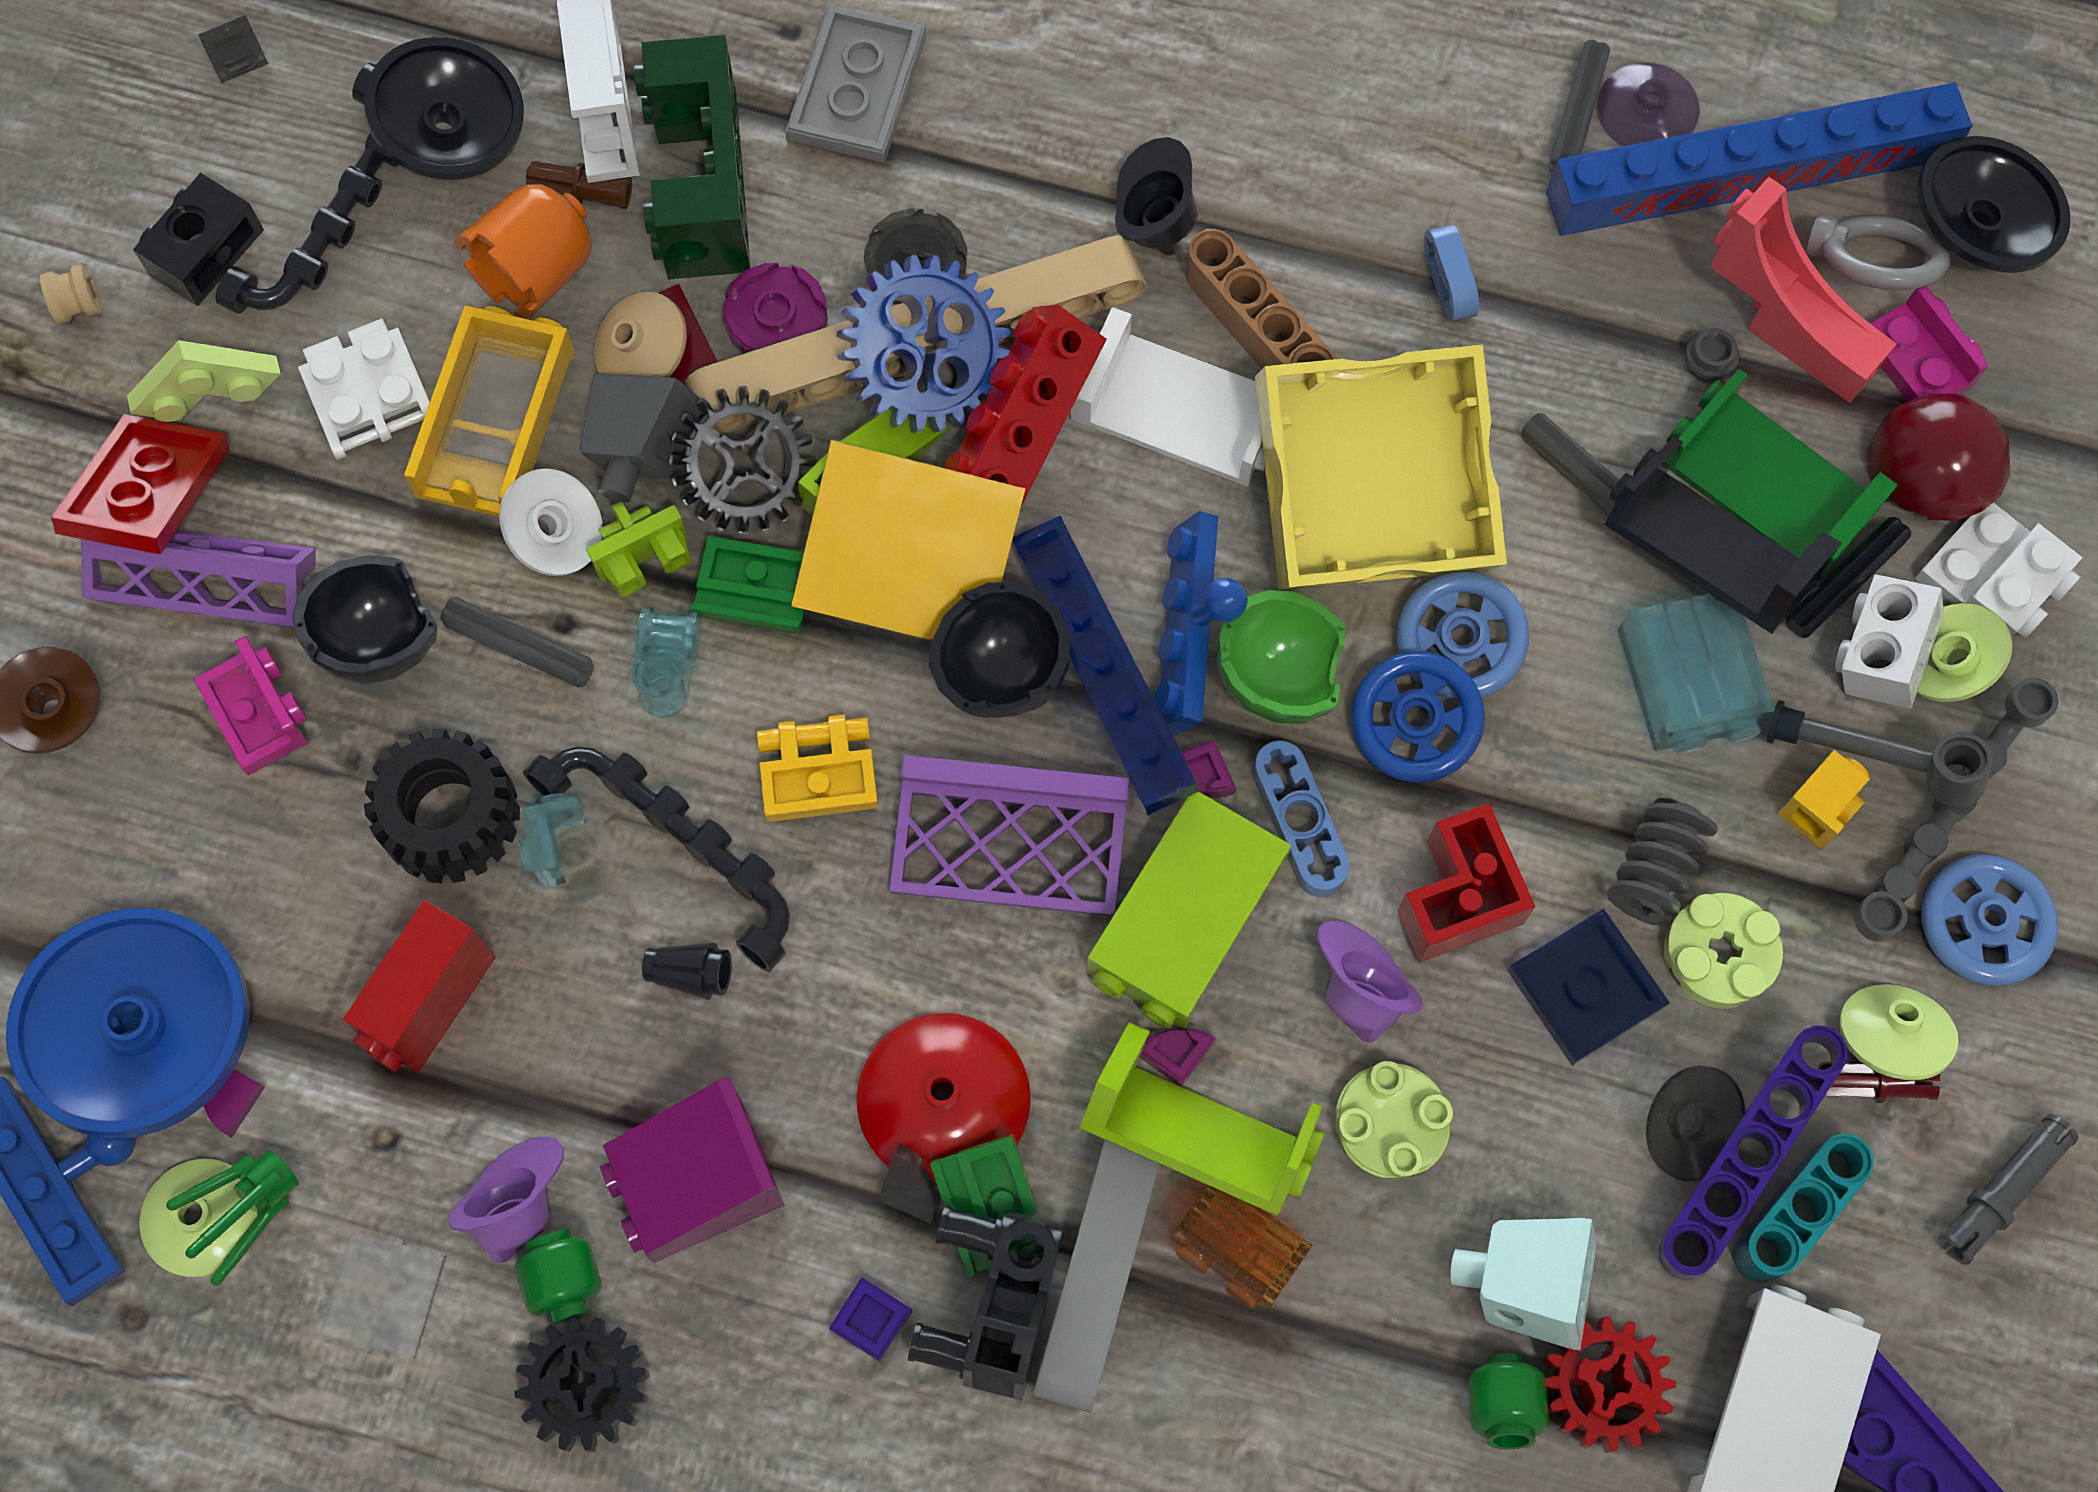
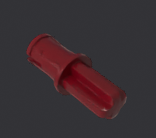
M1831 1061L1820 1063L1818 1070L1829 1068ZM1846 1062L1825 1096L1873 1097L1875 1103H1884L1886 1097L1937 1100L1940 1087L1933 1086L1932 1081H1940V1074L1919 1081L1901 1080L1880 1074L1862 1062Z

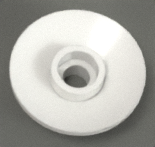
M537 469L517 478L508 487L502 498L499 513L502 535L511 552L525 566L544 575L563 576L580 570L591 561L586 548L602 540L599 529L603 527L602 517L594 497L579 480L559 470ZM538 519L547 523L549 527L548 535L540 529Z

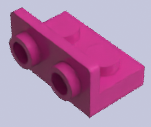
M1927 286L1915 289L1905 304L1870 323L1897 343L1881 368L1908 402L1931 394L1954 393L1962 395L1972 389L1988 367L1980 346L1973 339L1965 335L1951 317L1949 308L1944 301L1935 297Z

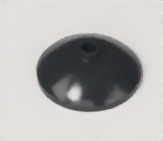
M424 37L395 47L383 56L373 68L367 80L364 95L366 122L378 146L387 156L402 167L430 178L443 180L465 179L491 170L500 164L514 149L523 126L524 105L522 94L512 73L489 51L476 44L457 38ZM437 123H447L452 128L439 129L435 125Z
M1985 136L1957 138L1940 146L1930 156L1920 172L1917 195L1925 221L1934 235L1947 249L1973 265L2005 273L2033 270L2048 262L2067 239L2071 223L2070 209L2061 185L2042 162L2012 143Z

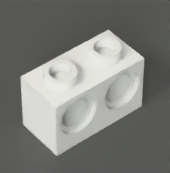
M1874 575L1868 594L1860 593L1857 597L1852 616V624L1857 626L1852 640L1844 639L1842 641L1836 658L1835 669L1836 672L1842 673L1845 694L1912 709L1944 615L1942 588ZM1892 613L1907 615L1905 618L1897 621L1885 619L1887 615ZM1875 660L1891 662L1888 666L1880 669L1867 666Z

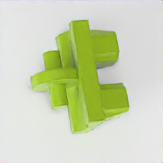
M619 501L611 505L616 521L599 529L604 540L586 548L594 571L601 583L608 581L622 598L642 589L646 584L645 578L638 567L642 562L656 556L665 573H674L690 565L692 562L686 544L688 536L682 517L675 505L654 515L648 505L629 514L623 503Z

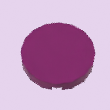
M764 263L748 269L731 283L726 293L727 299L723 308L724 326L732 344L743 354L826 328L828 325L827 301L819 282L804 269L793 265L792 268L786 266L779 267L778 263Z

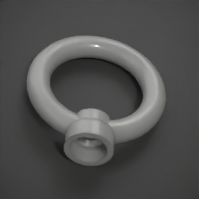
M1818 214L1811 230L1806 251L1807 255L1825 258L1835 271L1850 280L1863 285L1889 290H1908L1928 286L1945 275L1950 266L1951 259L1949 249L1938 240L1931 230L1906 219L1885 215L1855 216L1838 222L1834 217ZM1883 236L1902 240L1918 247L1927 255L1929 260L1927 263L1913 268H1887L1861 261L1848 253L1845 248L1848 240L1855 237Z

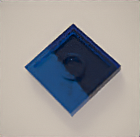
M1604 908L1515 962L1507 970L1572 1066L1670 1004Z

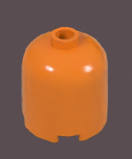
M542 184L523 185L515 189L462 231L454 241L457 249L463 250L465 248L470 258L463 265L484 292L497 304L504 298L508 299L518 307L514 310L515 317L530 319L583 267L590 256L592 248L589 229L584 221L587 214L581 203L569 193L561 195L559 192Z

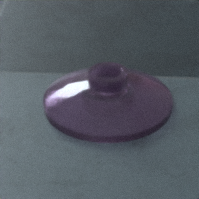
M1634 63L1618 69L1604 82L1597 100V113L1606 133L1621 146H1628L1693 133L1699 120L1700 106L1692 85L1675 70L1656 63ZM1645 96L1655 98L1658 101H1650Z

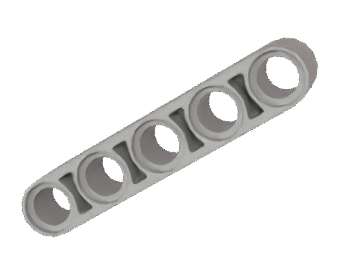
M1105 1140L1033 1394L1035 1397L1092 1413L1160 1165L1108 1140Z

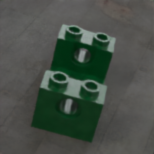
M726 35L641 42L643 64H634V78L637 95L641 96L645 125L654 124L659 144L707 140L708 148L704 149L706 175L651 180L652 201L643 202V214L646 233L651 236L654 261L663 260L668 280L743 273L751 269L737 92Z

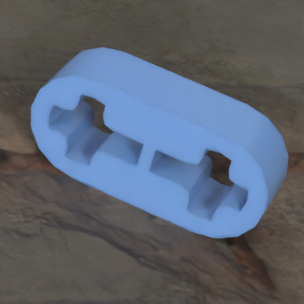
M1448 225L1426 230L1424 236L1426 259L1445 317L1448 321L1452 322L1477 316L1479 312L1478 290L1455 225Z

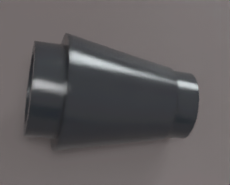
M714 942L659 948L649 947L644 954L642 962L644 981L655 982V984L709 1000L713 995L722 996L726 993L732 973V958L729 950L719 949Z

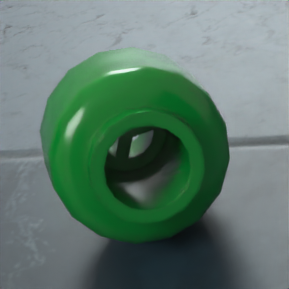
M565 1229L537 1237L523 1245L525 1253L517 1259L514 1269L527 1311L537 1316L551 1314L553 1324L567 1322L570 1317L578 1318L587 1314L586 1302L593 1299L602 1288V1281L589 1242L581 1237H572L570 1230Z
M1498 1353L1488 1357L1487 1364L1476 1368L1468 1378L1472 1429L1481 1437L1487 1438L1488 1445L1497 1449L1515 1450L1532 1446L1536 1442L1535 1437L1541 1435L1549 1426L1545 1374L1536 1366L1524 1363V1358L1519 1354Z

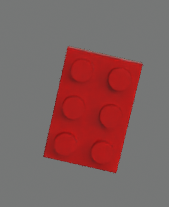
M124 414L51 516L55 534L161 555L228 453L229 447L226 434Z

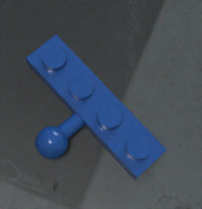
M1198 511L1175 527L1167 544V554L1171 558L1170 578L1163 593V606L1167 609L1165 631L1161 636L1158 647L1159 658L1162 660L1161 682L1154 696V708L1158 712L1156 732L1177 736L1198 725L1203 719L1210 622L1215 620L1227 623L1238 619L1244 613L1248 602L1246 590L1238 581L1232 578L1214 580L1219 516Z
M2 1076L0 1077V1195L66 1304L74 1306L126 1271L79 1196L72 1181L99 1164L103 1166H116L125 1162L134 1151L136 1139L135 1137L116 1139L87 1135L85 1146L59 1162L13 1085Z

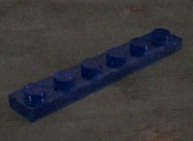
M1058 516L1013 537L1014 548L1034 588L1042 591L1061 610L1070 632V661L1147 816L1199 792L1197 782L1062 517Z

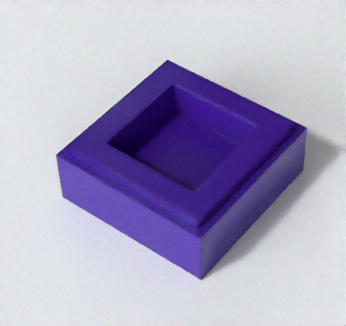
M861 1277L829 1327V1330L880 1363L911 1315L912 1309Z

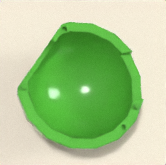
M1266 590L1248 596L1247 607L1244 613L1232 622L1223 623L1219 634L1216 661L1225 689L1243 709L1273 723L1303 724L1328 714L1339 703L1340 684L1335 683V672L1340 653L1344 647L1346 628L1343 622L1322 603L1297 592Z

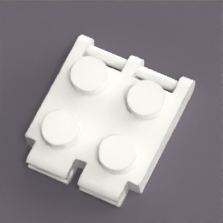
M383 318L348 331L353 345L347 348H343L339 337L335 336L302 349L308 363L298 366V369L336 460L347 457L346 451L378 438L385 442L392 439L391 433L423 421L430 403L399 329L395 328L388 331ZM417 406L421 408V410L386 423L385 421L387 418ZM372 424L375 425V428L343 441L340 439L342 436Z

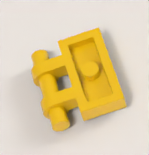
M845 714L828 716V722L796 726L795 720L778 722V728L757 731L759 752L781 750L782 760L759 763L764 812L767 822L878 809L871 749L849 751L850 741L870 739L868 717L846 720ZM831 744L832 754L808 757L799 756V748Z

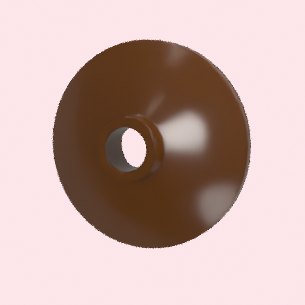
M59 647L34 648L20 653L9 660L0 669V739L12 748L34 754L54 752L78 740L92 725L100 706V685L91 666L76 653ZM58 700L57 706L52 711L43 714V708L47 702Z

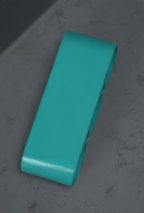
M1842 1133L1832 1136L1808 1153L1738 1239L1734 1247L1733 1258L1737 1269L1744 1277L1752 1282L1767 1283L1790 1273L1800 1264L1870 1177L1874 1168V1157L1870 1147L1864 1140L1853 1134ZM1830 1152H1837L1846 1159L1849 1165L1848 1178H1842L1831 1170L1828 1163ZM1794 1195H1801L1810 1201L1814 1209V1219L1812 1222H1805L1795 1214L1792 1206ZM1759 1238L1767 1239L1777 1248L1779 1261L1776 1267L1766 1265L1758 1257L1756 1243Z

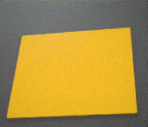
M831 440L791 606L933 640L943 616L963 597V593L986 583L1002 582L1025 488Z

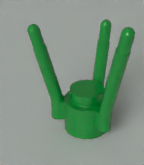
M267 1150L256 1160L246 1154L232 1167L167 1201V1209L174 1211L238 1178L241 1180L233 1187L241 1200L186 1249L185 1255L190 1259L195 1258L207 1246H210L247 1211L251 1209L253 1212L258 1213L262 1210L212 1275L211 1283L213 1285H220L272 1218L289 1204L286 1196L299 1185L296 1176L287 1164L270 1150Z

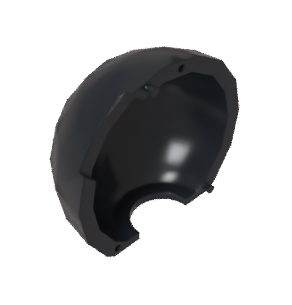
M365 555L340 560L316 573L299 592L292 614L296 637L314 664L336 679L364 685L393 680L421 662L437 637V624L429 609L424 610L404 562L393 557Z
M1018 582L986 583L963 593V597L943 616L933 640L930 639L929 667L938 690L964 713L983 718L1019 715L1046 704L1058 692L1069 670L1070 632L1060 608L1042 591Z

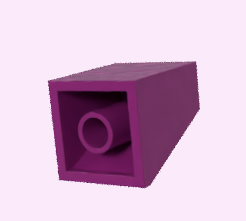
M729 1076L716 1081L603 1145L609 1162L600 1165L602 1176L612 1198L620 1195L623 1196L630 1214L629 1217L621 1220L627 1240L634 1253L644 1250L645 1255L653 1263L785 1206L743 1102Z

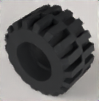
M445 728L432 729V738L427 739L424 738L420 731L408 735L411 744L404 748H401L398 742L387 749L392 755L389 761L386 763L378 759L372 768L378 779L377 781L367 780L364 792L372 802L364 804L365 816L372 824L369 828L374 837L396 864H400L407 873L416 878L422 873L429 882L441 884L443 875H447L453 883L465 881L464 872L472 869L477 876L488 871L483 863L490 857L499 862L506 854L501 846L503 840L513 843L517 831L511 822L520 820V808L514 800L518 798L515 786L497 756L492 754L489 747L481 740L474 743L468 733L458 730L451 739ZM445 784H462L472 788L469 807L458 821L438 830H426L415 826L417 807L424 796L431 790Z

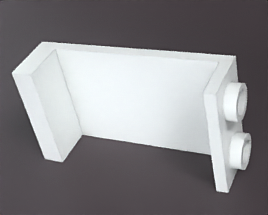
M1112 307L1100 332L1107 340L1071 409V420L1248 487L1256 469L1265 472L1256 381L1131 335L1132 314Z
M1771 1285L1770 1290L1764 1288L1749 1295L1746 1307L1755 1310L1714 1443L1704 1474L1691 1478L1687 1492H1834L1881 1334L1864 1328V1319L1849 1311L1829 1308L1826 1313L1806 1305L1807 1297L1788 1287Z

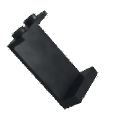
M1674 436L1659 452L1651 448L1637 465L1633 476L1625 473L1613 488L1608 501L1615 505L1604 525L1773 634L1816 585L1842 543L1823 531L1798 558L1667 474L1683 441Z

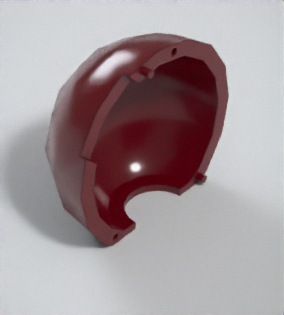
M1954 393L1931 394L1915 398L1898 406L1884 417L1867 449L1868 473L1873 480L1879 472L1897 484V487L1889 497L1902 508L1927 516V520L1956 521L1981 513L2002 495L2010 477L2009 438L1998 419L1987 408L1969 397Z

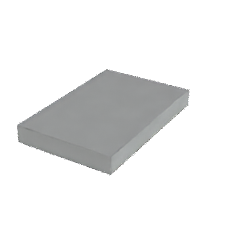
M828 4L785 130L787 141L885 164L926 39V26Z

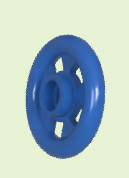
M1424 651L1400 653L1374 666L1359 684L1351 706V728L1361 753L1371 765L1385 775L1405 782H1431L1444 778L1460 769L1476 751L1481 741L1485 724L1483 700L1478 687L1470 675L1452 660ZM1410 673H1419L1423 688L1408 690L1400 694L1396 678ZM1447 685L1453 689L1461 704L1450 712H1445L1442 702L1434 694ZM1375 702L1392 704L1389 718L1390 726H1376L1373 724ZM1415 708L1424 710L1428 716V722L1422 727L1410 725L1406 717L1410 710ZM1444 726H1447L1458 737L1452 746L1442 753L1431 744V741L1439 736ZM1396 737L1406 743L1418 745L1413 760L1401 758L1390 752Z

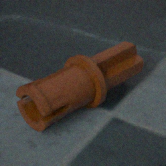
M533 161L526 172V185L542 184L559 192L561 195L569 193L581 204L583 201L627 209L632 194V178L630 177L588 183L585 164L579 163L575 168Z

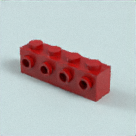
M1058 304L1032 307L1031 310L1021 317L1014 331L1016 340L1008 356L1004 357L996 365L991 374L990 383L992 386L984 402L973 410L967 420L966 431L968 433L959 450L954 452L943 466L946 469L1025 488L1022 504L1107 338Z

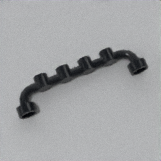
M371 62L364 65L360 70L352 90L353 99L363 105L367 80L375 67V64ZM371 133L367 137L365 151L355 166H349L342 174L338 184V192L328 207H322L315 215L311 225V233L301 248H295L289 254L280 280L273 287L259 289L257 288L258 279L255 275L237 266H233L227 270L219 282L215 296L217 304L237 314L242 313L247 307L257 310H272L287 304L298 293L302 285L312 290L320 287L328 271V263L320 259L329 244L342 249L349 243L355 230V221L347 216L356 203L369 208L376 202L382 188V181L374 175L381 164L385 162L393 167L399 165L385 154Z
M577 746L563 750L551 759L538 755L523 771L528 782L540 794L552 802H557L572 786L570 779L567 777L568 773L576 769L591 771L600 778L604 786L615 796L622 800H628L642 811L645 818L654 827L664 833L668 832L685 846L687 851L697 861L707 867L711 866L728 880L729 884L740 895L750 901L754 900L764 908L767 914V924L762 929L752 924L736 941L740 951L752 963L766 972H771L786 955L780 943L789 930L790 912L786 900L776 888L769 884L775 876L773 869L754 853H749L741 862L727 851L726 848L732 843V839L713 820L707 819L698 828L683 815L690 809V806L673 788L665 785L655 794L641 782L648 774L644 767L631 755L623 752L613 761L606 754L594 748Z

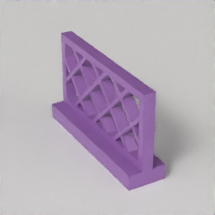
M911 755L903 756L902 788L890 893L1112 917L1115 915L1129 778ZM913 795L937 797L950 814L924 834L911 818ZM947 798L967 801L955 809ZM978 801L991 802L1006 820L980 840L961 815ZM1003 804L1020 805L1022 807L1011 815ZM1034 807L1048 808L1062 826L1036 846L1017 821ZM1059 810L1077 811L1078 813L1070 820H1067ZM1089 813L1114 815L1112 837L1095 851L1090 849L1073 828ZM956 820L975 845L949 865L930 840ZM1012 826L1031 851L1005 871L986 846ZM911 827L919 839L907 848L909 828ZM1068 832L1087 857L1064 876H1061L1042 851ZM923 845L928 848L944 868L943 871L926 884L903 882L906 859ZM1110 848L1109 868L1107 870L1098 857ZM981 851L1000 876L983 890L969 889L955 873V870ZM1035 857L1040 860L1056 880L1053 885L1039 896L1024 894L1011 878L1012 875ZM1090 863H1093L1107 880L1105 903L1080 900L1067 882ZM950 876L958 887L940 886L938 884ZM1006 882L1014 893L994 890ZM1059 888H1062L1070 899L1050 896Z

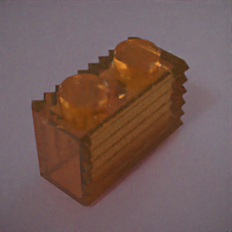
M1209 1185L1205 1187L1202 1194L1175 1230L1171 1239L1180 1246L1176 1255L1183 1262L1201 1274H1205L1209 1267L1214 1272L1220 1274L1225 1280L1229 1281L1224 1288L1225 1291L1251 1310H1254L1258 1303L1264 1308L1270 1309L1313 1246L1265 1210Z

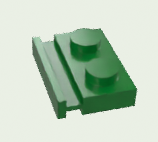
M708 536L696 585V597L691 607L693 616L801 635L802 620L806 610L791 605L804 552Z
M1013 1134L959 1151L944 1158L934 1159L930 1163L944 1207L947 1205L953 1209L997 1219L999 1214L1004 1215L1006 1210L1018 1213H1039ZM1025 1233L1020 1240L1013 1239L1014 1247L1020 1250V1256L1024 1258L1044 1252V1247L1036 1243V1236L1031 1233ZM958 1247L967 1277L991 1268L992 1262L987 1261V1254Z

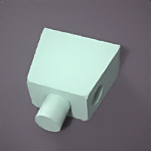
M1592 1219L1499 1220L1492 1226L1488 1253L1455 1249L1451 1263V1284L1481 1289L1480 1301L1485 1320L1491 1325L1565 1348L1581 1350L1597 1249Z

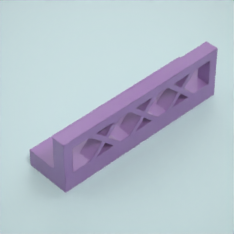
M176 530L161 555L81 539L83 598L294 627L292 614L298 594L302 590V581L316 569V548ZM99 559L115 561L131 580L123 587L100 584ZM136 564L145 565L146 567L141 570ZM155 567L167 568L185 587L177 594L162 593L149 579L147 574ZM190 572H197L200 574L195 578ZM209 574L223 576L238 594L229 602L215 600L202 586L200 581ZM244 579L254 581L250 585H248ZM262 582L285 584L286 609L268 607L253 589ZM136 584L140 589H133L131 587ZM190 591L194 597L184 595ZM243 598L248 604L238 602Z

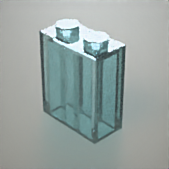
M1711 594L1628 611L1617 631L1654 751L1673 748L1675 753H1687L1702 748L1707 744V740L1727 737L1728 742H1739L1755 737L1761 732L1760 729L1775 710L1745 617Z

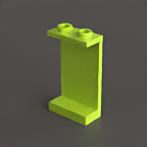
M1192 789L1088 956L1086 972L1093 976L1091 979L1092 984L1111 997L1120 999L1124 994L1143 1005L1140 1009L1141 1013L1162 1027L1170 1028L1172 1024H1175L1181 1029H1185L1190 1022L1194 1007L1271 880H1276L1285 865L1292 845L1199 791Z
M1129 1022L1095 1085L1079 1128L1277 1216L1288 1194L1299 1199L1325 1134L1315 1129L1323 1106L1311 1103L1297 1137L1138 1068L1137 1064L1150 1031Z

